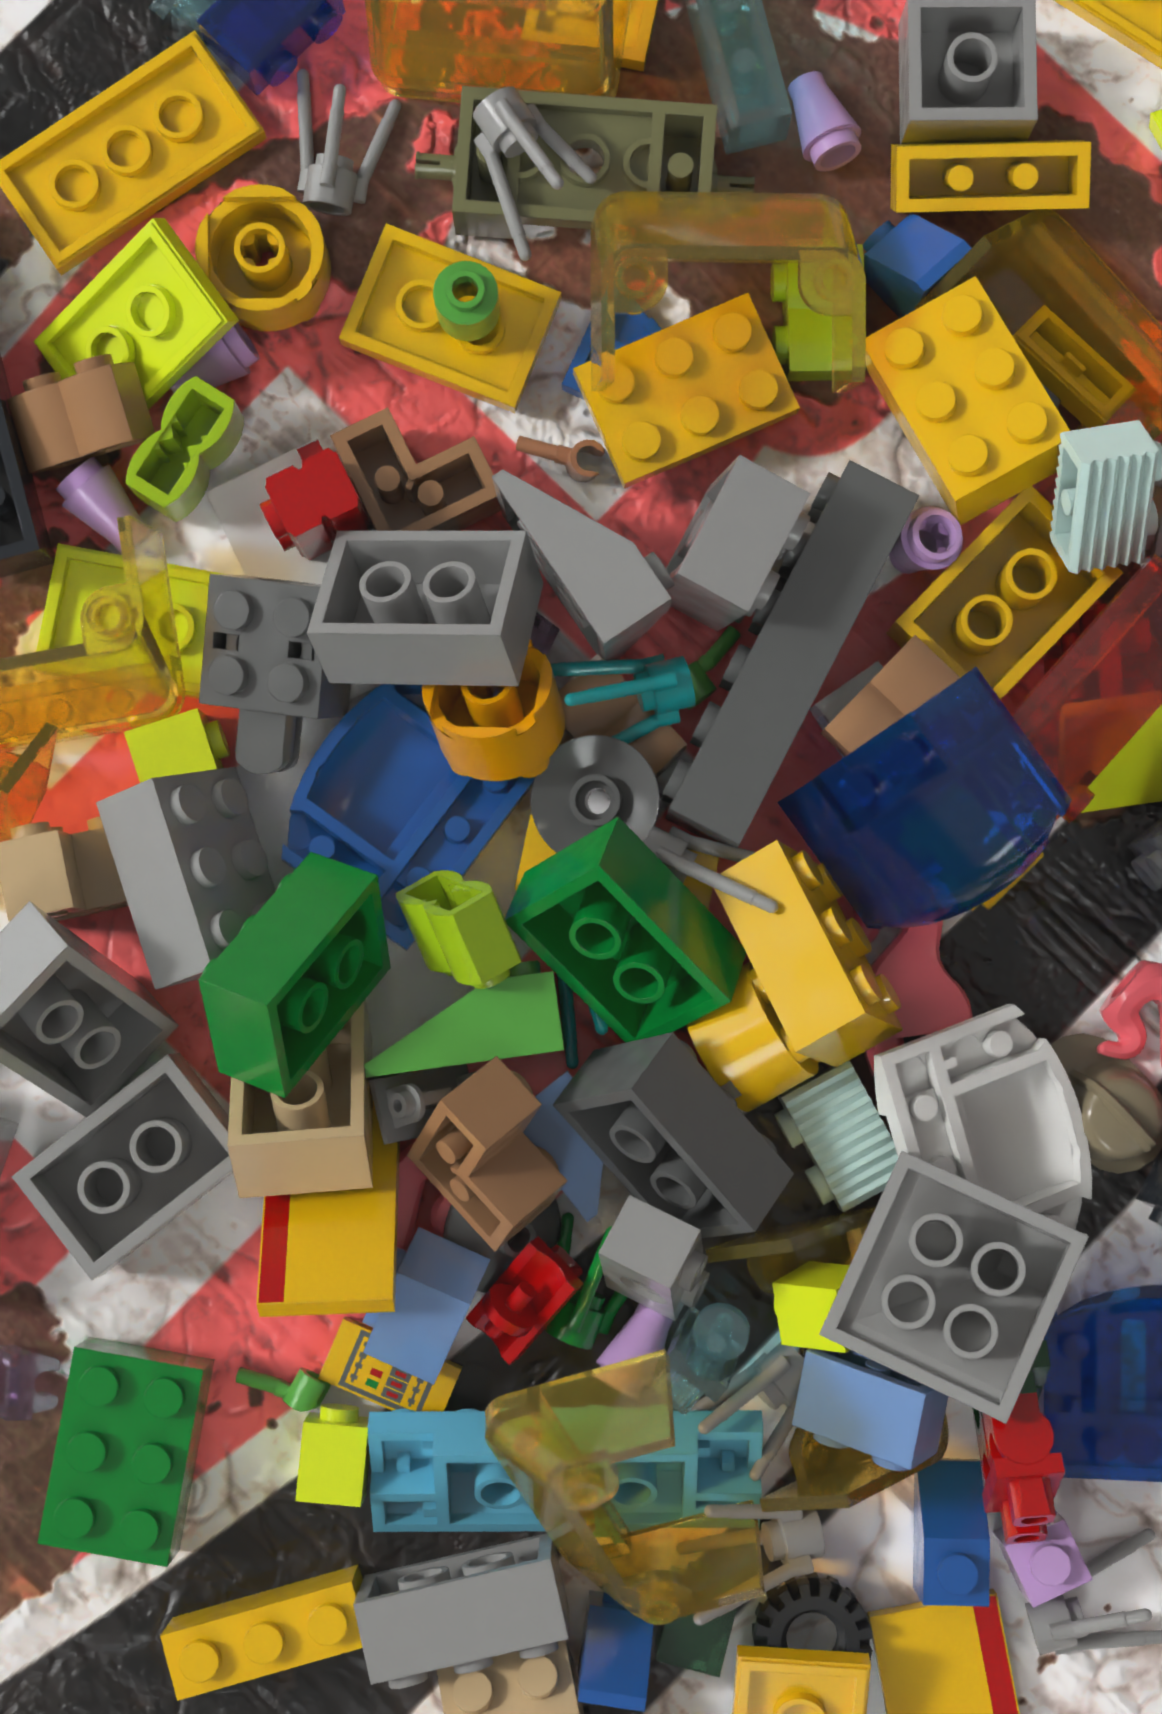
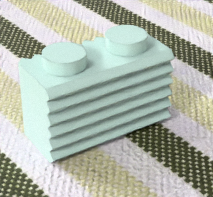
M1140 420L1060 433L1061 444L1058 445L1060 455L1057 456L1059 466L1056 467L1058 477L1055 478L1057 488L1054 489L1053 520L1050 522L1052 531L1049 534L1053 546L1068 571L1078 574L1081 570L1091 572L1093 568L1103 570L1106 565L1116 568L1119 563L1128 566L1131 561L1141 564L1144 560L1147 536L1154 535L1158 528V514L1152 497L1155 481L1162 480L1161 444L1158 441L1152 440Z
M850 1061L838 1067L831 1066L777 1096L784 1109L774 1114L776 1121L792 1148L801 1143L805 1146L815 1165L807 1169L805 1173L823 1205L834 1200L838 1209L845 1212L885 1189L898 1160V1155L890 1133L886 1129L880 1115H878V1111L874 1107Z

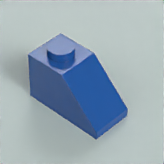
M910 213L896 227L890 220L886 221L863 243V249L866 252L864 254L865 282L900 319L954 287L972 248L964 239Z
M929 1458L914 1468L913 1589L923 1605L989 1607L990 1535L987 1513H985L982 1497L984 1486L979 1459Z
M623 1584L604 1585L603 1592L589 1590L578 1663V1702L645 1712L655 1614L653 1599L642 1598V1590Z

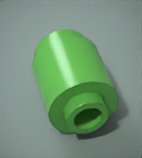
M459 261L442 270L433 288L436 313L441 327L447 334L462 341H475L487 336L495 328L500 316L498 287L492 273L483 265L472 261ZM464 296L475 297L473 300L468 302H462L458 300L459 298Z

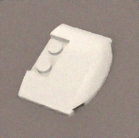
M1015 1004L1003 1005L874 1055V1080L878 1115L887 1117L898 1158L901 1151H904L1074 1230L1076 1229L1082 1197L1092 1200L1091 1158L1088 1139L1084 1133L1082 1113L1074 1089L1056 1052L1047 1039H1037L1016 1018L1025 1013Z

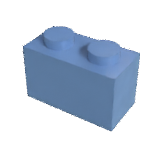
M418 1227L407 1251L397 1247L395 1312L365 1314L362 1323L372 1327L373 1330L363 1353L434 1385L490 1259Z
M809 1349L805 1353L792 1425L814 1433V1439L825 1446L833 1448L851 1447L871 1455L872 1461L880 1467L893 1471L912 1470L937 1453L949 1396L852 1350L847 1353Z

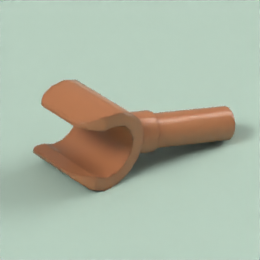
M521 435L516 443L517 451L565 465L570 477L578 482L591 481L599 473L582 469L576 460L577 453L588 452L593 456L599 457L605 454V449L600 443L588 439L578 442L573 448L563 445L557 446Z

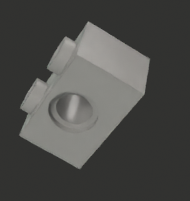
M631 1195L628 1196L598 1252L608 1288L676 1321L684 1305L690 1308L695 1307L710 1275L709 1272L704 1271L708 1256L703 1253L701 1230Z

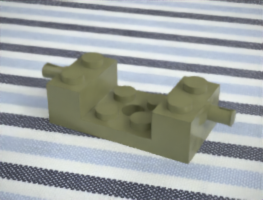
M462 86L458 141L454 149V155L416 152L415 179L452 181L454 189L452 215L456 235L512 239L486 160L474 143V139L482 131L473 119V112L482 100L499 90V88ZM518 90L527 105L534 103L545 121L574 151L580 148H590L595 150L603 160L601 169L596 173V182L588 184L580 176L571 172L561 157L538 135L536 142L564 181L563 187L555 190L526 152L511 158L506 157L502 151L498 153L518 213L524 225L643 233L642 249L705 253L709 216L714 208L715 201L753 204L755 177L717 175L718 169L714 160L717 105Z

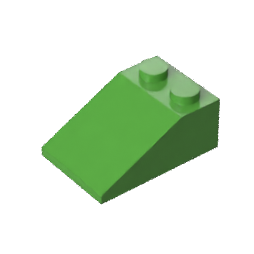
M539 960L521 962L510 968V975L501 983L485 989H473L364 1064L366 1078L490 1061L496 1056L499 1059L564 1050L555 973L553 971L541 973Z

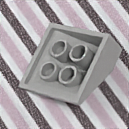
M502 469L492 476L503 517L513 531H527L539 570L595 653L599 654L604 660H619L671 608L672 598L667 590L675 584L669 572L654 552L643 557L634 542Z
M901 1151L819 1335L1006 1424L1089 1236Z

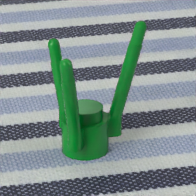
M566 1212L562 1216L557 1246H561L570 1255L574 1215ZM609 1226L605 1231L583 1286L580 1287L545 1328V1331L551 1336L579 1348L592 1349L598 1332L606 1335L609 1334L617 1312L628 1298L615 1291L603 1308L605 1297L596 1292L603 1276L598 1252L612 1226Z

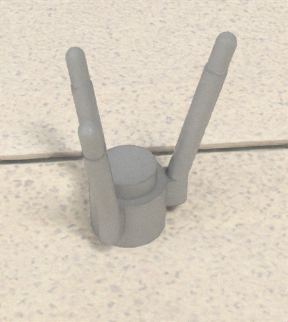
M300 69L297 72V104L301 170L297 192L304 194L302 203L311 210L330 215L347 216L352 213L353 202L365 204L370 178L401 109V102L393 99L389 103L356 174L353 172L354 161L338 155L344 117L346 87L343 84L335 85L329 114L324 153L317 154L314 164L309 72L306 69Z
M507 86L487 96L475 108L473 119L482 132L474 139V143L486 160L518 255L521 260L528 261L532 256L498 153L502 151L506 157L511 158L526 152L552 188L559 190L563 187L564 181L536 142L539 135L586 183L594 184L597 180V175L545 121L534 103L527 105L515 87Z
M653 826L644 843L682 883H684L687 876H690L766 912L775 913L778 910L779 906L776 901L695 863L694 861L698 854L690 850L735 862H740L755 853L754 851L739 847L734 848L727 844L696 837L675 826H672L669 833L656 826Z
M780 1342L768 1354L764 1352L747 1369L683 1410L710 1411L721 1404L698 1425V1430L701 1434H708L756 1395L773 1410H777L782 1404L787 1406V1409L762 1449V1458L758 1459L750 1470L749 1475L753 1481H758L762 1478L793 1427L792 1420L804 1358L792 1346L781 1345Z
M799 1500L781 1504L707 1505L704 1508V1514L709 1518L771 1519V1521L762 1522L761 1530L682 1545L678 1550L681 1557L709 1555L763 1545L770 1562L781 1560L784 1565L700 1610L693 1616L694 1623L699 1626L704 1625L793 1577L814 1573L812 1560L822 1558L825 1555L823 1528L814 1506L807 1505L802 1507Z
M1149 1528L1085 1563L1091 1577L1151 1542L1155 1538V1532ZM1062 1594L1034 1608L1029 1602L1025 1603L1039 1655L1055 1651L1056 1656L1077 1650L1162 1644V1630L1089 1634L1148 1622L1153 1616L1151 1610L1147 1608L1084 1619L1077 1596L1064 1599Z

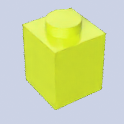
M198 708L124 732L140 783L155 777L222 769L224 767L221 759L230 756L229 746L219 720L209 722L207 715Z
M809 1261L772 1282L774 1311L778 1319L781 1345L840 1353L850 1351V1349L819 1335L850 1265Z
M326 1403L321 1404L320 1413L310 1412L303 1421L295 1501L351 1507L362 1506L367 1492L370 1461L368 1444L369 1417L359 1416V1407L348 1404Z

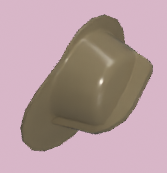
M1085 1033L1063 1036L1050 1045L1062 1063L1076 1094L1082 1113L1084 1133L1088 1139L1091 1164L1100 1170L1117 1174L1139 1170L1153 1161L1162 1149V1096L1153 1083L1130 1059H1115L1098 1054L1097 1046L1107 1041L1104 1038Z

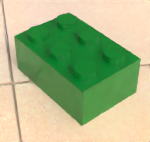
M619 816L525 871L505 916L507 925L625 1043L671 1033L731 1002L746 956L743 945Z
M310 852L292 873L287 874L281 880L277 891L262 908L244 922L240 933L218 958L212 959L206 965L198 981L217 1067L220 1073L286 1098L391 969L378 875Z
M88 1337L74 1346L37 1544L168 1567L180 1551L215 1359Z

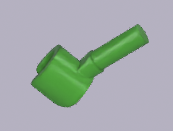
M732 626L727 627L705 655H702L697 661L688 665L695 692V706L717 690L706 673L718 664L740 638V633Z
M242 1367L239 1368L236 1375V1383L273 1393L274 1396L283 1398L282 1400L288 1406L300 1412L319 1407L331 1387V1384L318 1379L319 1374L300 1367L292 1383Z

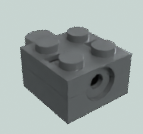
M210 574L199 703L239 709L235 756L237 763L246 771L257 775L287 771L298 763L303 717L313 719L342 717L348 713L351 684L329 683L307 635L321 584L247 575Z

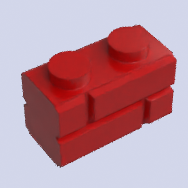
M330 448L324 449L302 460L301 469H297L292 465L266 478L265 489L270 499L259 505L284 552L296 546L300 555L310 561L332 550L337 531H369L370 522L336 451L333 452Z

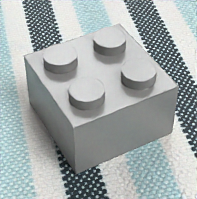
M906 0L898 24L900 144L1027 141L1038 120L1036 0Z

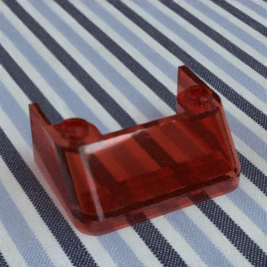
M1156 553L1144 558L1141 564L1135 563L1127 572L1132 577L988 740L981 747L974 745L966 754L1036 816L1049 825L1053 824L1059 817H1062L1069 824L1086 808L1095 796L1087 787L1162 704V558Z

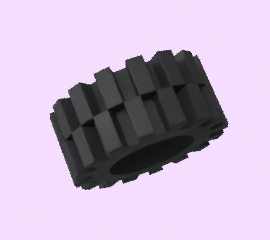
M816 1572L806 1574L805 1578L802 1579L793 1577L785 1581V1584L778 1589L774 1587L766 1592L767 1599L764 1604L759 1602L756 1607V1622L752 1623L754 1646L789 1648L787 1645V1632L792 1622L803 1614L819 1613L829 1618L836 1627L837 1638L831 1651L869 1653L871 1661L873 1652L870 1646V1639H873L871 1626L855 1594L848 1587H842L838 1579L827 1575L826 1579H821Z

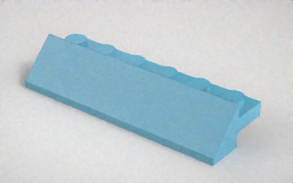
M468 1408L458 1411L396 1409L391 1412H369L368 1444L371 1465L370 1503L373 1532L758 1531L760 1519L709 1518L704 1514V1508L709 1504H761V1479L753 1481L749 1473L755 1462L762 1458V1410H738L708 1434H701L698 1430V1425L714 1411H675L669 1408H657L651 1411H610L603 1408H593L586 1411H545L537 1408L522 1411H479Z

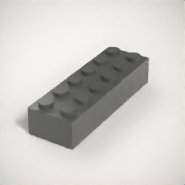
M849 460L841 477L828 472L808 513L811 516L809 522L815 524L811 535L804 531L793 551H787L777 573L781 578L787 580L782 591L780 592L774 588L762 610L757 609L748 629L749 632L758 636L752 649L739 644L719 684L720 688L729 692L722 707L711 701L709 702L690 740L691 744L700 748L693 763L690 764L680 759L660 799L671 804L665 819L701 838L727 844L734 848L740 845L920 495Z

